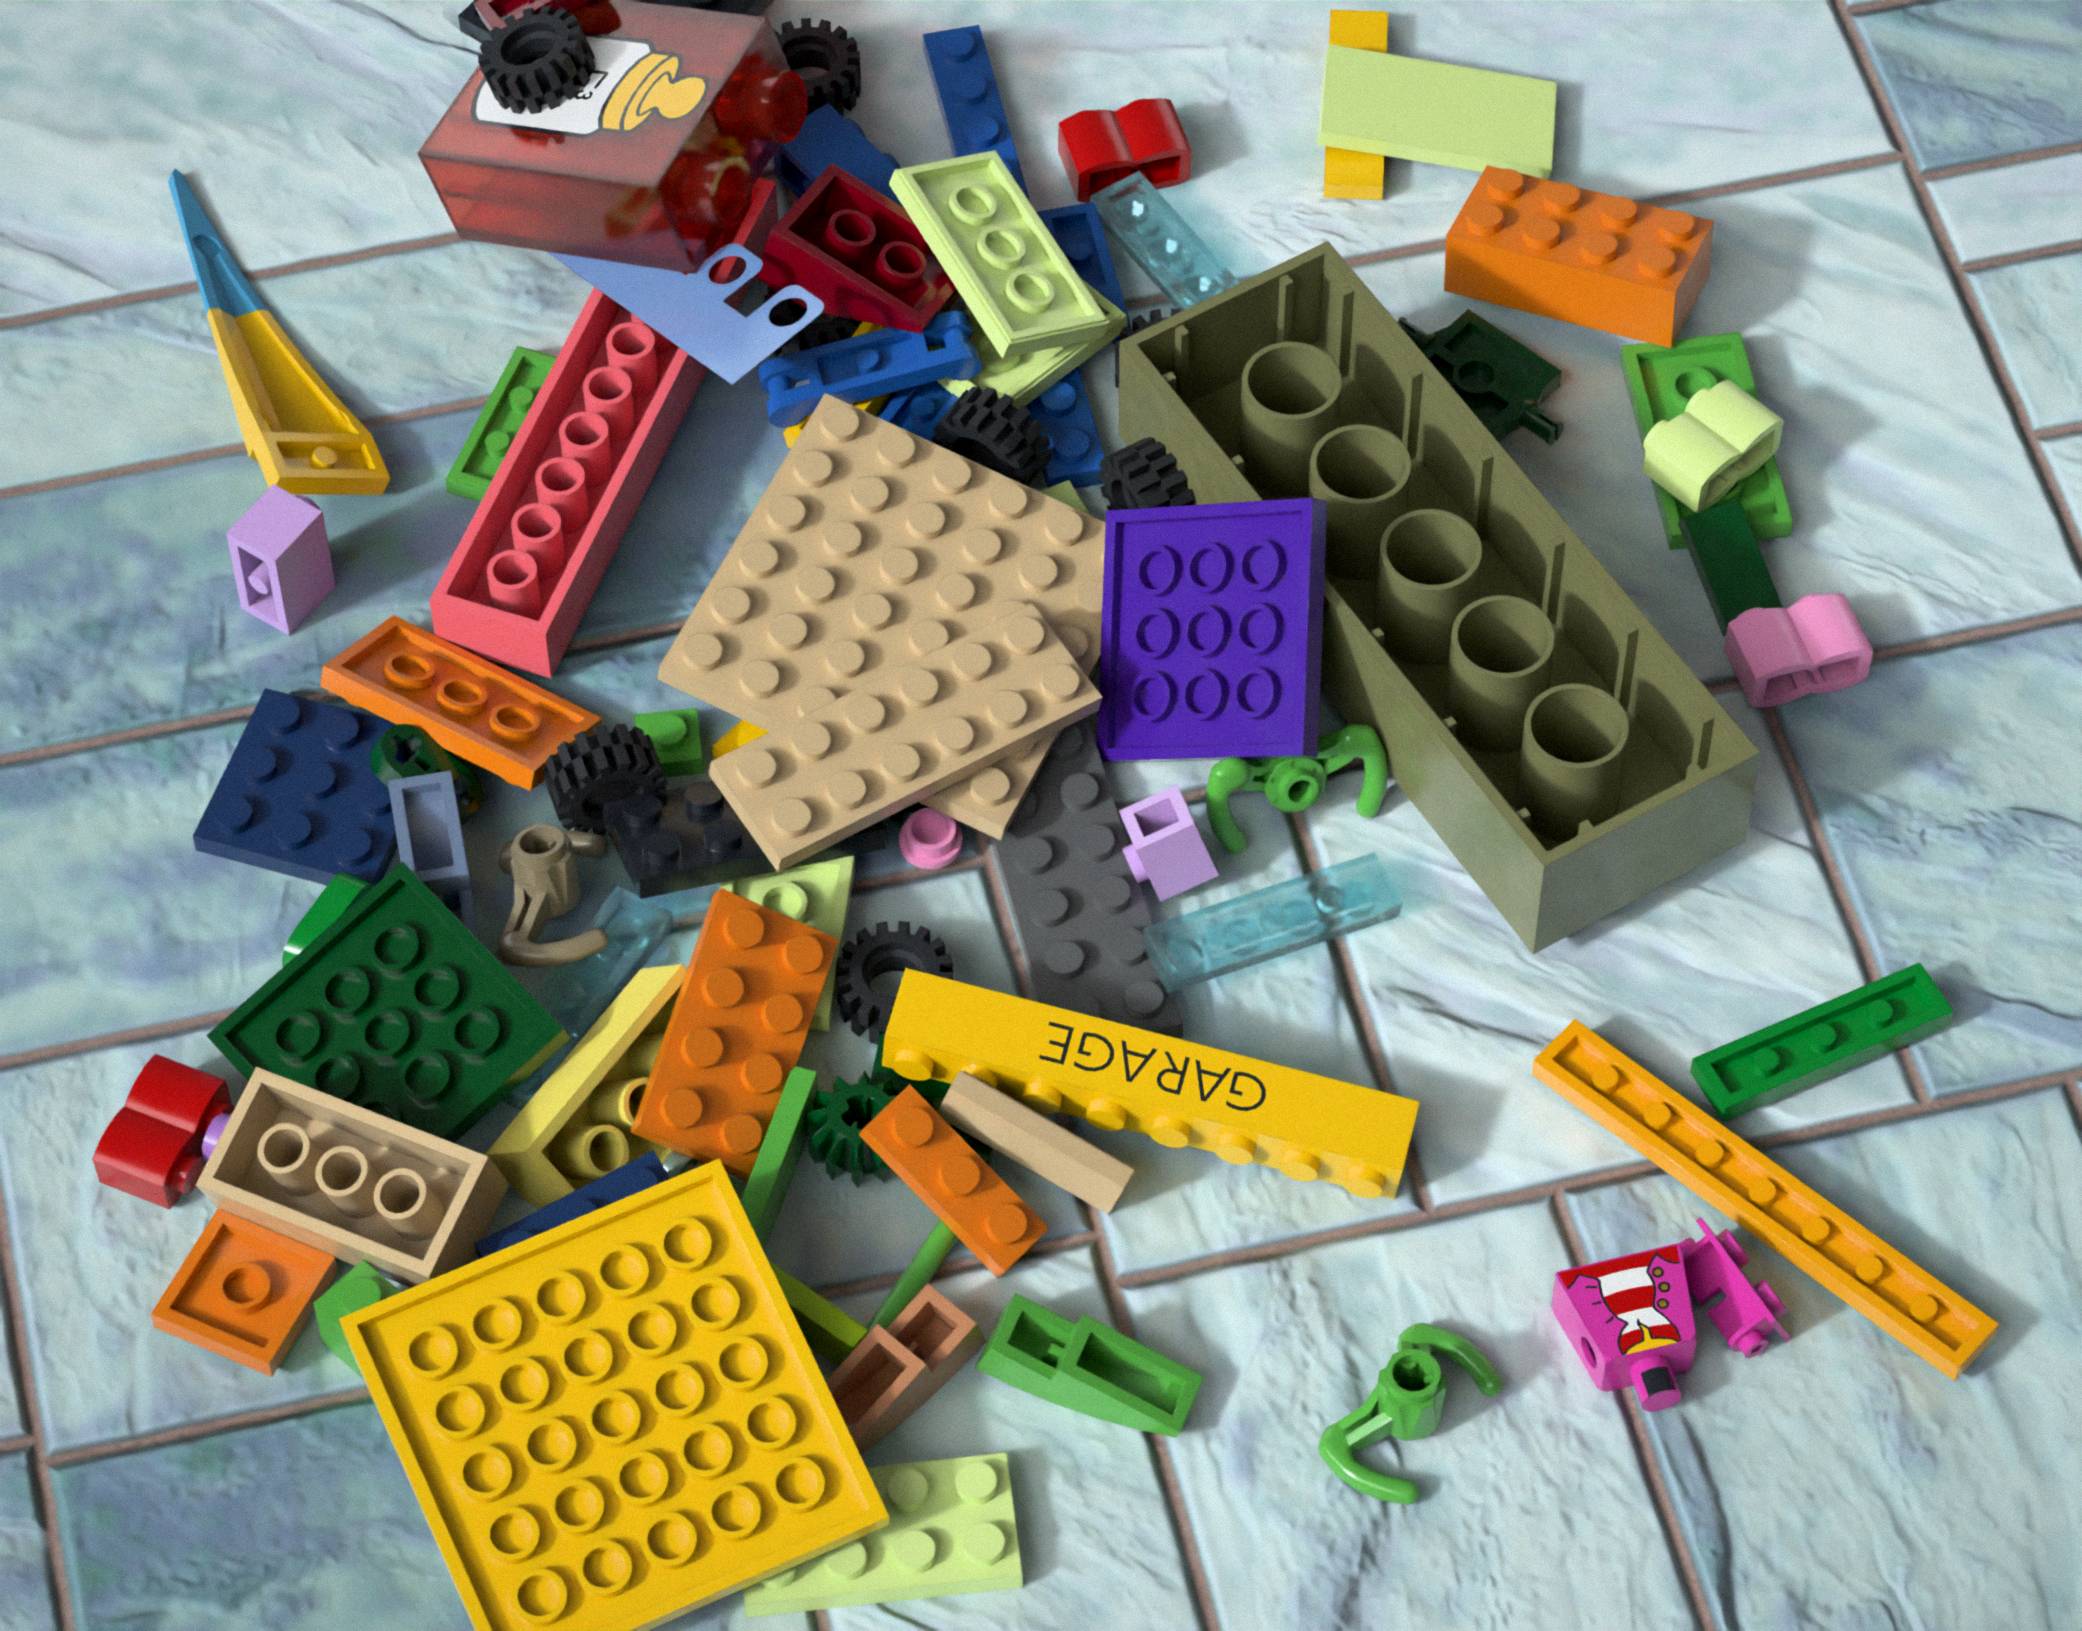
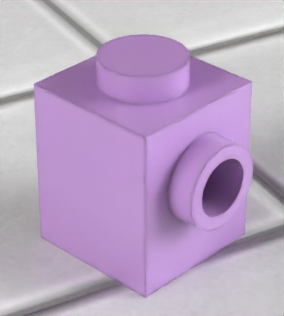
M1178 784L1119 810L1133 843L1122 848L1137 883L1150 879L1160 902L1219 876Z

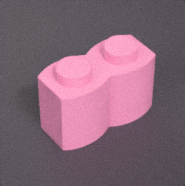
M1810 594L1802 597L1787 609L1752 608L1746 610L1728 623L1724 644V652L1751 707L1757 708L1782 705L1794 701L1809 692L1829 693L1856 685L1868 678L1873 649L1844 594Z

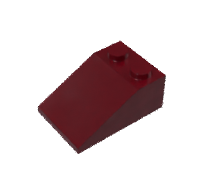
M831 163L771 229L761 256L763 267L754 276L778 292L790 285L801 286L824 303L822 313L918 334L923 333L958 292L905 208L834 163ZM790 298L796 304L807 309V304L802 299Z

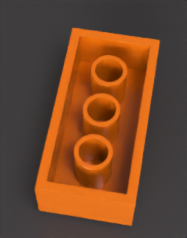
M1487 165L1446 235L1444 291L1672 348L1709 278L1714 221L1692 216L1683 211H1672L1632 201L1626 197H1615L1575 187L1569 183H1558L1522 174L1512 169H1501Z

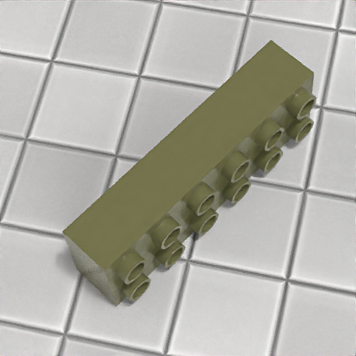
M1329 241L1120 341L1119 436L1127 446L1148 437L1154 438L1156 443L1160 441L1165 446L1166 455L1172 453L1177 460L1176 469L1178 471L1183 470L1187 478L1184 484L1187 489H1192L1195 500L1191 501L1192 505L1316 498L1327 501L1320 688L1350 725L1366 724L1374 728L1385 748L1390 776L1533 955L1745 842L1761 752Z

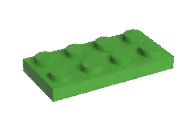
M1740 332L1676 339L1672 348L1651 343L1622 346L1620 363L1642 447L1646 436L1658 422L1664 419L1670 421L1684 413L1690 399L1704 387L1711 389L1716 384L1729 379L1759 401ZM1774 454L1757 471L1742 480H1738L1725 496L1710 507L1739 499L1755 540L1791 535L1793 520ZM1651 479L1669 550L1686 549L1687 546L1678 522L1683 517L1696 512Z

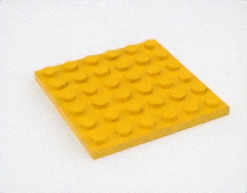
M720 1158L339 1318L341 1329L475 1631H648L889 1525L890 1516Z

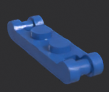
M948 311L938 314L922 334L888 327L765 361L758 369V376L762 390L770 395L766 402V408L771 424L779 428L797 425L804 419L805 415L814 412L825 393L850 404L947 377L958 381L975 377L982 369V362L977 347L970 344L973 329L969 316L963 311ZM938 344L946 347L928 352L927 347ZM809 379L810 384L794 388L797 382Z

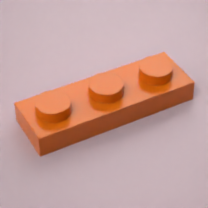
M910 1084L858 1134L997 1278L1003 1275L1049 1229Z

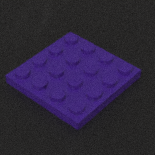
M1316 498L1106 511L1099 693L1102 696L1097 721V748L1102 762L1216 761L1230 756L1246 759L1318 758L1327 501Z

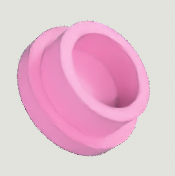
M930 807L917 810L911 814L899 832L901 854L909 863L919 868L938 869L951 864L962 850L963 835L959 824L953 818Z

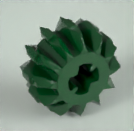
M864 1070L858 1079V1084L849 1085L837 1075L833 1083V1093L816 1091V1096L813 1099V1111L808 1112L805 1118V1135L809 1138V1154L814 1163H826V1173L829 1174L832 1181L848 1172L851 1173L852 1182H854L857 1188L863 1182L864 1175L874 1174L885 1184L887 1177L890 1175L889 1166L858 1134L897 1097L896 1086L893 1085L891 1078L877 1086L871 1085L870 1077Z

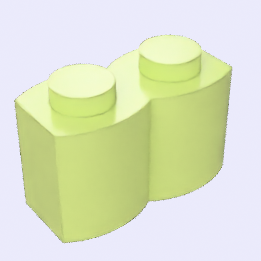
M1729 379L1716 384L1711 389L1704 387L1690 399L1684 413L1670 421L1666 419L1661 420L1650 430L1643 444L1645 456L1642 472L1694 512L1706 510L1725 496L1738 480H1742L1757 471L1772 457L1779 448L1784 420Z

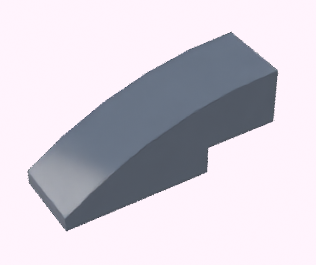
M451 770L388 780L400 861H403L480 941Z

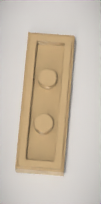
M959 1071L937 1111L949 1124L1108 1215L1134 1172L1130 1165L966 1071Z

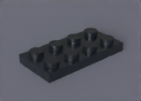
M701 781L685 787L650 794H636L625 799L603 803V824L640 899L777 871L714 781ZM881 820L786 869L887 849V828Z

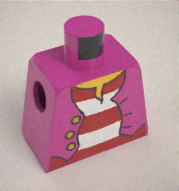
M1679 1243L1556 1272L1551 1303L1553 1313L1596 1387L1602 1391L1609 1392L1634 1386L1643 1410L1648 1412L1661 1411L1676 1404L1681 1398V1393L1674 1376L1684 1374L1692 1369L1696 1347V1330Z

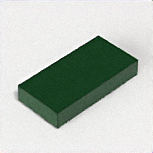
M1739 499L1685 516L1678 522L1723 637L1726 636L1728 623L1746 610L1752 608H1783Z

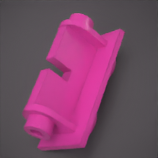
M1701 1217L1696 1220L1706 1236L1697 1243L1692 1238L1685 1239L1679 1243L1687 1285L1702 1306L1720 1292H1724L1726 1298L1708 1310L1707 1314L1726 1338L1732 1351L1742 1352L1746 1358L1758 1355L1768 1345L1765 1336L1773 1330H1776L1786 1343L1792 1338L1778 1320L1788 1313V1310L1764 1279L1755 1286L1749 1281L1741 1268L1751 1260L1730 1231L1726 1228L1716 1236Z

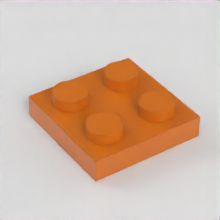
M218 1208L152 1311L151 1317L154 1328L273 1377L315 1309L313 1303L325 1293L338 1272L336 1257Z

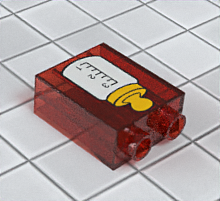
M590 0L583 8L569 12L570 16L574 14L595 56V59H593L595 70L594 73H587L590 81L586 87L574 86L578 95L571 100L563 95L558 98L560 106L552 110L548 103L542 104L541 113L530 114L527 106L522 114L513 113L510 107L505 110L500 106L480 69V65H478L417 153L460 239L696 274L724 230L734 228L745 217L751 201L752 187L780 144L791 142L799 134L807 112V91L801 76L790 70L770 21L766 17L629 0Z

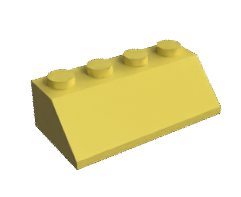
M683 964L640 969L484 1154L489 1156L510 1185L527 1203L540 1210L654 1150L662 1165L673 1150L631 1133V1129L687 971Z

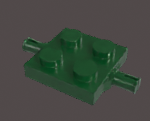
M1469 309L1450 326L1435 331L1433 334L1425 333L1407 321L1405 317L1399 318L1397 323L1498 442L1502 441L1509 433L1525 427L1546 441L1548 445L1554 444V440L1557 441L1564 430V423L1557 421L1538 407L1560 387L1562 374L1560 369Z

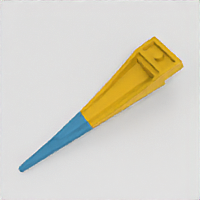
M174 169L168 184L249 458L259 462L269 488L275 484L291 494L383 495L390 481V476L372 434L320 378L270 314L226 249L183 175L177 169Z

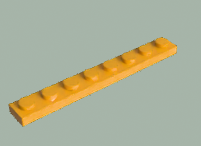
M1576 1019L1533 1060L1532 1075L1953 1381L1960 1377L1996 1337L1999 1323Z

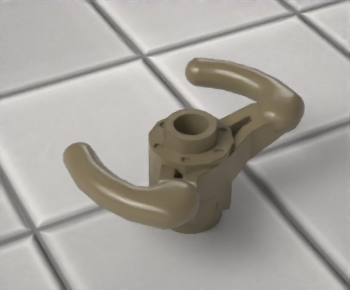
M536 824L523 829L516 835L514 840L507 842L499 853L498 865L505 874L511 875L514 878L515 897L514 906L497 944L500 956L507 964L531 968L561 966L581 961L608 947V934L600 928H594L573 938L557 942L535 943L548 919L563 916L579 903L582 889L574 854L596 858L604 855L607 850V842L603 836L578 830H561L550 824Z

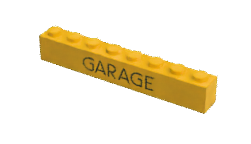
M905 968L884 1037L882 1066L894 1069L896 1073L907 1079L924 1081L930 1078L952 1084L960 1070L966 1071L1014 1100L1022 1102L1023 1105L1037 1113L1055 1114L1061 1112L1084 1118L1091 1125L1102 1130L1118 1131L1126 1129L1151 1136L1154 1141L1167 1147L1182 1148L1191 1146L1214 1152L1219 1158L1229 1163L1244 1165L1253 1162L1276 1168L1285 1176L1294 1180L1313 1181L1318 1179L1341 1185L1350 1193L1363 1198L1383 1196L1395 1199L1420 1103L1417 1100Z

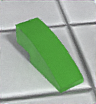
M1017 1293L1014 1294L1000 1312L975 1369L1056 1405L1122 1426L1175 1438L1182 1430L1204 1376L1085 1314L1074 1324Z

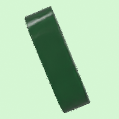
M393 725L376 741L370 751V765L373 773L387 787L388 780L451 770L454 790L459 795L456 802L461 826L479 810L483 802V789L477 777L425 732L413 725ZM400 747L410 754L404 765H401L394 759Z

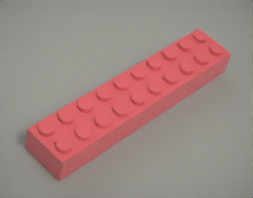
M665 152L631 218L640 215L649 207L651 196L646 190L650 183L667 195V203L628 235L685 275L689 274L727 244H740L761 259L771 229L779 222L776 182ZM737 256L723 258L711 267L709 278L716 284L733 282L744 273L746 262ZM754 277L723 302L738 311ZM596 287L593 288L429 600L434 634L482 659L550 679L557 669L708 370L705 365Z

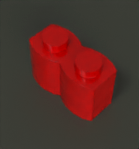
M1138 99L1116 111L1083 110L1059 122L1058 153L1078 202H1105L1124 196L1133 190L1154 191L1176 186L1190 179L1192 150L1173 103L1169 99Z
M155 1054L138 1075L124 1107L114 1116L98 1143L92 1160L99 1182L169 1210L176 1204L182 1193L190 1194L196 1188V1183L203 1171L202 1144L209 1125L219 1114H232L235 1109L226 1080Z

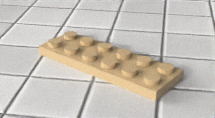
M1030 603L711 761L709 776L777 872H780L1099 711L1102 696L1034 604Z

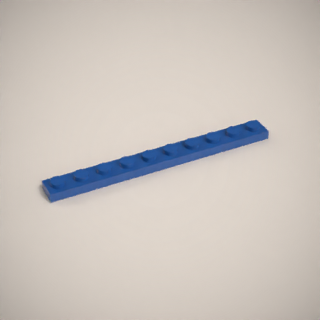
M974 25L923 34V51L953 157L957 158L996 150L1031 203L980 26ZM1078 366L1025 406L1030 411L1027 418L1030 422L1035 420L1040 422L1043 430L1039 435L1048 436L1051 443L1047 448L1052 451L1051 458L1042 470L1047 488L1070 480L1074 489L1104 484L1099 479L1098 471L1102 469L1099 464L1105 456Z

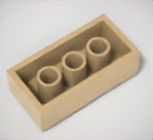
M258 1067L255 1068L196 1183L199 1190L217 1209H222L352 1265L356 1266L364 1260L383 1277L410 1288L472 1262L476 1254L475 1243L483 1239L510 1185L489 1156Z

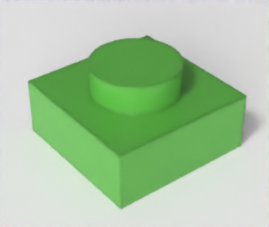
M697 708L634 715L635 726L642 729L644 735L648 734L651 737L666 777L704 773Z

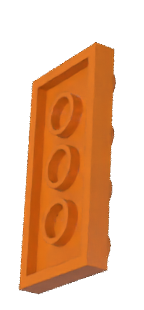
M395 615L323 665L320 687L344 698L348 703L362 707L396 725H413L425 732L452 755L468 760L502 777L506 782L520 786L530 792L545 781L543 769L548 768L546 760L550 754L559 755L557 747L565 741L571 745L575 744L574 735L585 731L587 737L595 735V727L601 726L602 717Z
M723 888L714 893L631 1133L673 1151L694 1157L695 1160L704 1164L720 1158L726 1173L748 1182L790 1071L794 1070V1067L797 1065L839 939Z

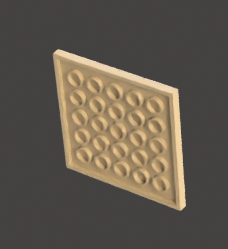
M825 393L659 665L657 680L771 732L1030 603L1034 604L1090 680L1100 663L1106 522ZM1063 729L919 801V803L1001 841Z

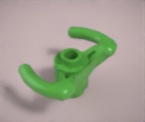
M1352 724L1318 737V758L1246 759L1230 756L1219 761L1210 771L1206 788V814L1214 835L1227 851L1232 854L1240 853L1246 848L1247 838L1235 823L1230 810L1229 797L1236 789L1263 792L1271 805L1283 812H1300L1314 805L1323 794L1326 776L1348 764L1355 757L1363 759L1365 768L1363 787L1356 804V809L1363 818L1375 817L1385 796L1388 779L1386 752L1376 731L1366 724Z
M1423 1322L1408 1327L1399 1335L1397 1343L1399 1352L1393 1354L1386 1368L1379 1371L1378 1383L1364 1405L1335 1424L1327 1427L1321 1435L1318 1445L1319 1455L1337 1477L1355 1490L1380 1501L1406 1505L1413 1504L1420 1496V1489L1413 1480L1387 1476L1368 1468L1356 1459L1354 1452L1389 1435L1404 1441L1424 1439L1438 1429L1444 1411L1447 1377L1441 1373L1437 1359L1432 1355L1443 1354L1455 1361L1470 1374L1480 1391L1486 1396L1494 1397L1500 1394L1504 1387L1503 1379L1490 1359L1473 1343L1448 1329Z

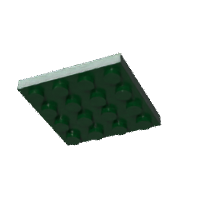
M403 861L206 1035L248 1082L255 1068L258 1067L452 1143L457 1142L571 1039L564 1028Z

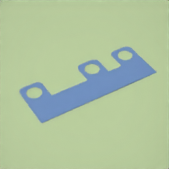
M641 178L626 183L543 248L545 252L731 385L735 384L810 324L824 310V303L799 285H790L780 290L748 317H745L723 301L761 271L763 262L752 252L740 244H727L689 274L685 275L633 239L628 234L664 207L668 199L663 191L650 183L646 192L651 196V203L643 213L632 218H622L616 215L615 205L620 198L634 191H645L649 182ZM730 256L741 257L745 260L746 269L735 281L727 284H716L710 280L709 271L719 260ZM798 298L807 304L805 315L792 325L781 327L770 322L769 315L771 310L783 300Z

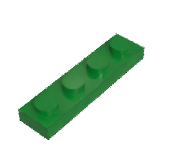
M1919 962L1692 1058L1690 1073L1723 1123L1951 1025L1954 1011Z

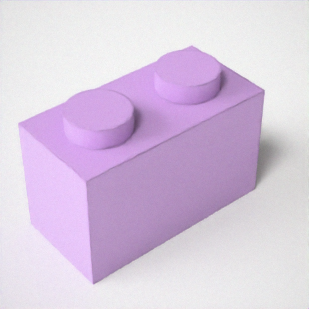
M273 484L226 532L241 608L286 635L290 636L336 588L323 511L310 498L301 494L295 496Z

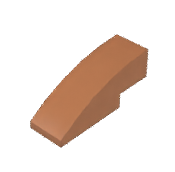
M929 1283L886 1330L877 1324L825 1381L860 1455L896 1429L925 1404L986 1342L978 1324Z

